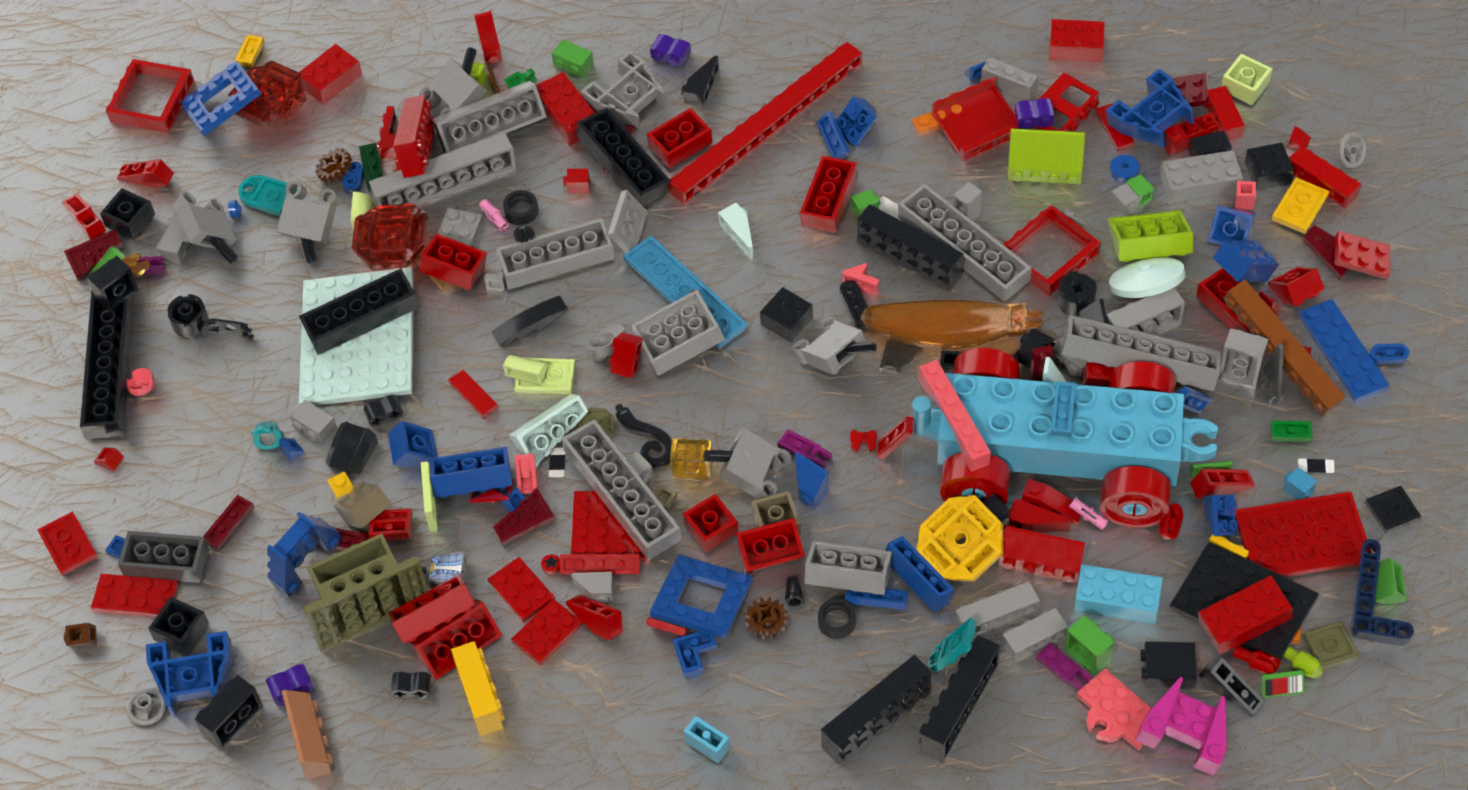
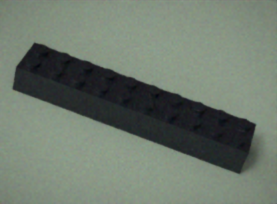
M91 289L80 429L85 439L124 436L127 397L126 379H128L134 294L109 312L96 300Z

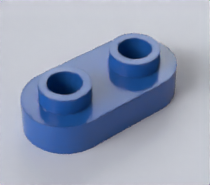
M351 162L352 166L348 167L349 172L344 174L345 177L343 178L342 185L347 194H353V192L361 190L364 171L362 164L359 162Z
M1400 343L1377 344L1371 348L1369 355L1375 364H1401L1407 361L1409 349Z

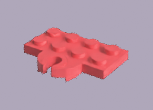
M1105 668L1079 690L1076 695L1078 699L1090 708L1086 719L1088 731L1090 733L1093 732L1095 725L1101 724L1106 729L1099 731L1096 739L1106 741L1109 744L1123 737L1136 750H1139L1144 744L1135 741L1141 722L1152 708Z

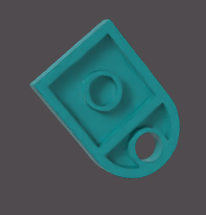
M253 175L241 182L238 194L244 205L281 216L287 194L285 189L288 183L263 175ZM247 187H253L252 190L245 191Z
M970 617L941 640L927 660V667L933 672H939L948 664L952 665L961 654L968 653L972 647V639L976 634L977 622Z

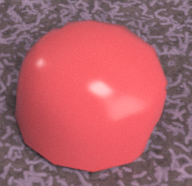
M148 368L136 369L132 371V378L130 380L126 379L127 391L134 396L149 394L155 385L153 373Z

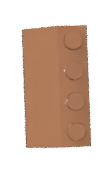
M283 690L282 695L299 761L307 780L332 773L330 765L333 764L331 753H326L325 747L329 745L326 735L321 734V729H324L321 717L317 718L316 712L319 711L316 699L312 700L310 693Z

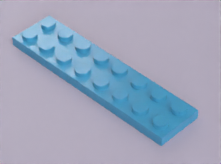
M649 236L623 255V260L670 304L690 294L693 289L698 290L725 338L724 341L715 345L719 349L748 329V324L654 237Z

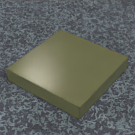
M1342 621L1303 634V638L1312 656L1320 661L1323 670L1359 658V654Z

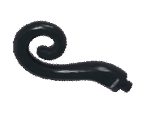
M618 404L615 407L617 411L615 416L625 428L633 432L655 437L665 447V453L662 457L652 458L648 455V452L650 450L661 452L662 447L656 441H648L640 450L643 458L652 468H662L669 465L675 456V445L671 437L662 429L637 420L628 407Z

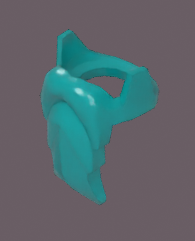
M262 421L256 424L251 432L252 435L254 434V445L257 448L266 450L279 447V440L284 437L283 431H280L278 424L273 421ZM273 433L275 436L274 443L270 446L264 445L260 440L261 434Z

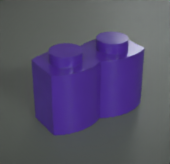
M658 34L650 48L651 58L657 62H667L674 67H683L691 53L689 42L682 39H674L664 34Z
M1042 98L1015 103V116L1018 128L1030 129L1035 126L1048 127L1054 124L1055 115L1051 99Z
M304 663L295 665L285 672L274 674L266 679L276 706H285L282 695L283 690L311 693L315 690Z

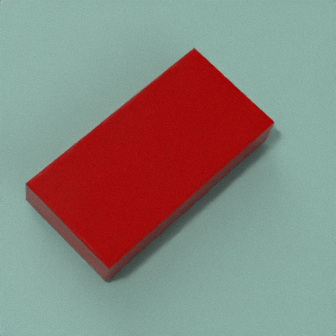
M653 617L647 618V626L681 636L689 635L690 628Z

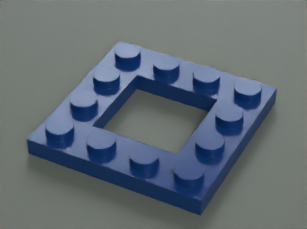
M238 61L229 64L221 73L214 75L209 82L201 85L197 91L186 96L180 103L200 132L206 136L262 93ZM232 83L238 93L230 96L226 102L215 107L209 113L204 103Z
M678 554L650 610V617L726 639L753 582V576ZM689 579L725 589L714 613L678 603Z

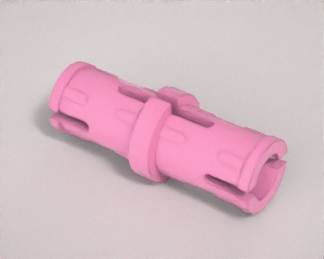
M484 199L480 202L479 207L486 213L488 220L493 222L500 231H505L509 227V223L503 218L501 211L495 208L489 199Z
M1077 497L1069 506L1083 516V520H1088L1100 528V530L1109 521L1097 513L1093 506L1089 507ZM1081 508L1085 509L1087 512H1089L1090 514H1092L1094 517H1096V519H1094L1093 517H1091L1090 515H1088L1086 512H1084L1083 510H1081Z

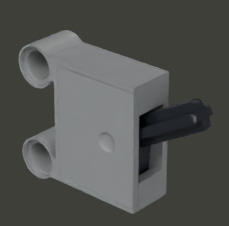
M472 47L467 48L462 66L451 58L428 86L419 92V96L425 94L426 100H429L431 103V108L437 107L441 103V98L450 106L449 108H444L439 116L478 101L487 91L470 74L477 52L476 49Z
M291 181L286 185L285 191L287 194L276 232L284 236L301 239L307 263L314 264L318 260L313 242L323 245L327 244L336 207L340 204L341 198L335 191L324 189L319 195L322 205L304 201L307 189L299 182ZM299 187L298 193L294 195V189ZM333 195V199L327 202V198Z
M183 192L173 203L172 208L177 213L186 233L184 242L217 249L230 264L234 263L238 256L230 247L237 239L224 213L223 205L219 201L212 199L205 208L195 206L196 199L188 192Z
M828 317L821 321L820 327L823 334L811 344L807 339H802L793 345L800 364H808L832 375L838 374L839 369L846 363L852 362L854 360L853 357L857 354L874 353L877 350L875 342H866L862 330L836 321L834 317Z
M744 428L736 435L729 451L705 450L703 459L706 462H724L718 476L754 496L755 500L777 494L776 484L772 481L763 482L768 468L774 472H779L789 465L791 455L787 450L775 447Z

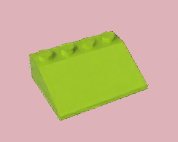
M1011 129L1008 180L1081 184L1085 132Z
M1181 210L1108 218L1115 253L1119 261L1130 262L1134 259L1166 258L1170 255L1185 256L1188 253H1193V231Z

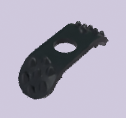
M530 226L518 227L513 233L515 241L521 243L523 241L528 242V239L532 240L535 237L534 231Z
M210 319L204 322L200 328V332L204 336L212 333L226 332L241 334L243 337L249 338L251 342L254 341V334H251L252 328H249L248 324L243 322ZM225 325H231V326H233L235 329H230V328L226 327Z

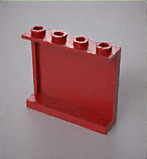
M995 77L985 79L975 86H969L961 92H955L947 98L938 99L932 104V116L962 162L1010 142L1011 129H1020L1017 126L1014 112L995 85ZM955 104L962 107V111L958 114L951 111V107ZM942 110L945 112L946 116L944 119L940 118L937 113L938 111Z

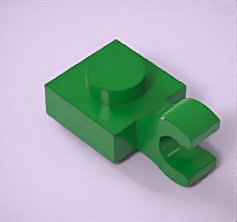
M531 68L523 74H520L518 71L503 80L508 89L528 81L535 82L537 78L534 76L535 72Z

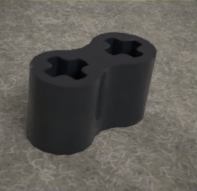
M388 395L380 401L369 402L363 407L367 421L372 427L380 426L389 420H397L403 415L402 407L396 395Z
M395 672L392 676L391 695L396 698H427L429 696L431 675L426 672Z

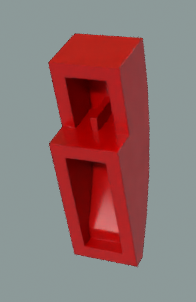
M78 193L62 201L66 210L90 240L106 231L101 219Z

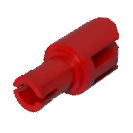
M1237 646L1232 655L1233 658L1248 663L1250 669L1264 675L1274 674L1281 665V661L1277 657L1260 650L1252 652Z

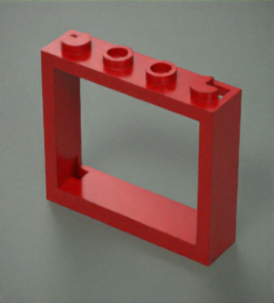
M132 59L130 65L126 68L124 77L120 79L117 90L113 93L110 104L106 107V114L110 123L169 133L182 107L180 102L188 95L193 85L194 78L191 69ZM138 73L178 80L160 117L120 110Z
M1052 205L1045 211H1041L1034 220H1030L1021 231L1018 230L1009 241L1004 242V246L1014 253L1051 222L1084 247L1048 279L1032 268L1030 282L1048 296L1059 288V283L1065 276L1072 271H1080L1100 254L1101 246L1100 241Z

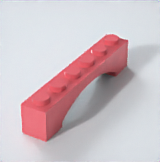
M934 360L919 366L918 380L926 394H929L946 417L960 446L962 457L970 471L973 472L990 464L991 452L939 362Z

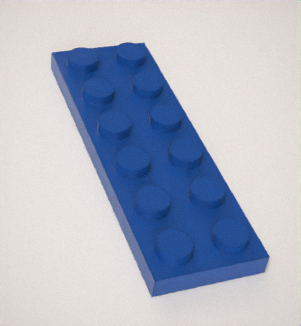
M1333 299L1298 312L1299 319L1354 403L1389 390V383Z

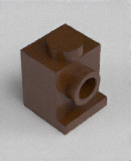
M82 623L65 626L63 637L66 646L71 648L97 646L95 625Z

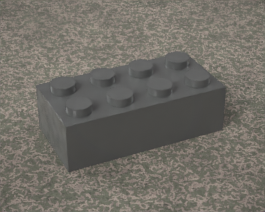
M127 531L118 566L125 576L201 583L209 547L205 537Z

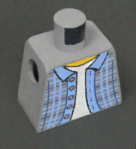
M464 552L438 554L432 556L430 566H421L424 578H429L430 587L433 589L458 574L464 580L467 561Z

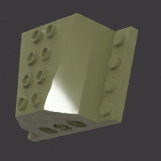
M380 534L308 566L307 569L320 600L310 602L303 609L320 652H323L391 621L388 612L427 592L428 588L417 556L397 564L383 534Z

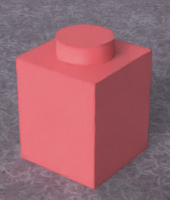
M1237 181L1235 208L1253 210L1256 198V182Z

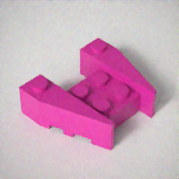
M1180 677L1148 712L1140 724L1135 741L1155 749L1163 734H1166L1198 749L1193 767L1213 776L1221 766L1227 748L1225 697L1221 696L1214 707L1179 692L1183 678Z

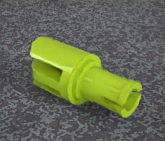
M1292 647L1288 648L1284 657L1292 662L1294 669L1303 670L1305 676L1313 679L1319 678L1322 675V665L1317 658L1304 650L1298 652Z

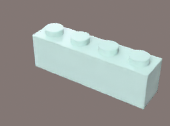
M570 394L509 434L520 454L534 453L537 468L542 459L549 455L554 446L562 441L566 433L573 429L588 410L579 395Z

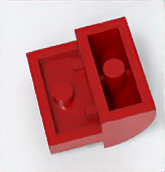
M412 509L382 511L370 521L369 538L371 539L383 534L386 541L411 540L413 535Z

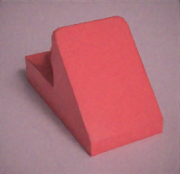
M868 263L842 272V283L853 281L858 285L860 291L877 296L879 292V279L867 276Z
M534 453L517 454L514 456L517 488L521 494L532 493L536 487L538 488Z

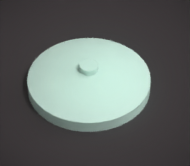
M1162 257L1149 258L1121 267L1111 275L1109 284L1111 291L1117 296L1142 298L1157 295L1176 287L1184 280L1186 274L1184 265L1179 260Z

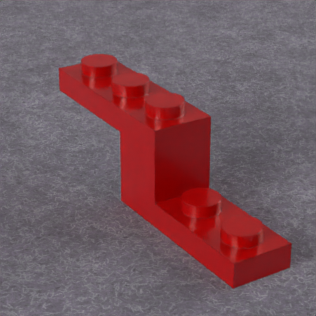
M387 106L386 113H383L382 116L383 127H380L381 139L377 142V151H380L382 159H395L397 166L393 170L395 172L401 170L393 147L396 136L394 128L397 117L394 106Z

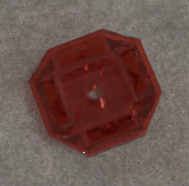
M272 60L263 66L249 70L247 75L262 94L236 112L235 115L257 125L268 126L274 129L281 125H287L307 101L301 74ZM235 87L228 94V98L238 93Z
M414 204L376 206L364 215L361 214L355 217L352 250L371 270L407 268L411 263L415 262L417 256L425 248L429 217L425 211L419 209Z

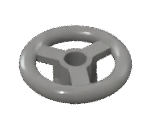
M1351 132L1346 134L1339 145L1340 161L1349 169L1360 166L1366 156V142L1359 133ZM1350 138L1358 139V142L1355 144L1347 143ZM1361 147L1360 156L1356 161L1357 151ZM1345 157L1350 158V163L1346 160Z
M143 689L133 694L128 700L126 713L129 720L134 724L148 726L156 723L163 717L167 705L161 692L155 689ZM149 695H154L157 698L152 700ZM133 704L142 712V719L134 716L132 712ZM161 704L159 712L149 719V712L152 711L153 707Z

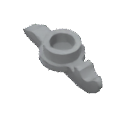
M1061 207L1056 208L1080 227L1084 225L1081 218L1074 215V210L1065 208L1063 211Z

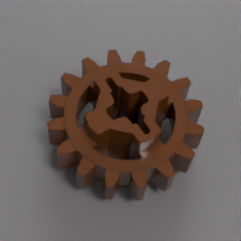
M335 148L334 152L329 150L328 155L324 154V157L318 160L320 164L316 165L317 170L315 172L324 183L329 181L332 184L334 180L339 181V177H345L344 174L349 172L348 167L352 166L350 162L353 159L343 148L340 150Z
M761 597L759 603L754 600L753 607L748 606V612H745V626L748 627V632H754L755 638L762 635V640H765L766 636H769L772 640L774 634L779 637L780 630L785 631L786 625L789 623L787 618L788 610H785V605H779L778 599L772 602L771 597H768L767 601H764Z

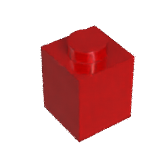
M589 168L567 169V176H563V185L567 187L568 194H590Z

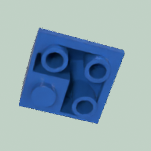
M853 96L837 118L842 134L855 147L859 145L876 121V109L866 99Z
M1235 495L1204 496V516L1213 536L1236 535L1238 523L1235 514L1237 508Z

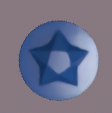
M237 200L228 202L230 217L232 219L239 218L242 208Z

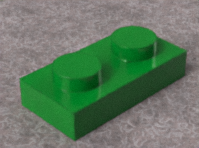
M1271 421L1272 441H1312L1311 421Z

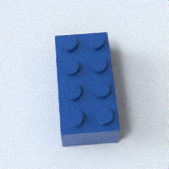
M507 446L430 458V478L434 498H446L455 494L465 495L474 491L483 492L488 489L512 486Z

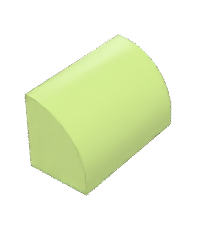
M353 192L350 220L354 234L372 233L374 201L367 194Z
M509 355L503 365L505 376L540 385L549 367L547 363Z

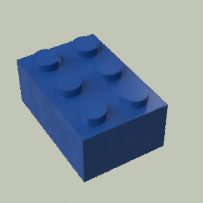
M1225 240L1213 256V259L1237 282H1242L1243 280L1247 282H1267L1280 265L1275 260V256L1266 252L1262 248L1263 245L1257 240Z

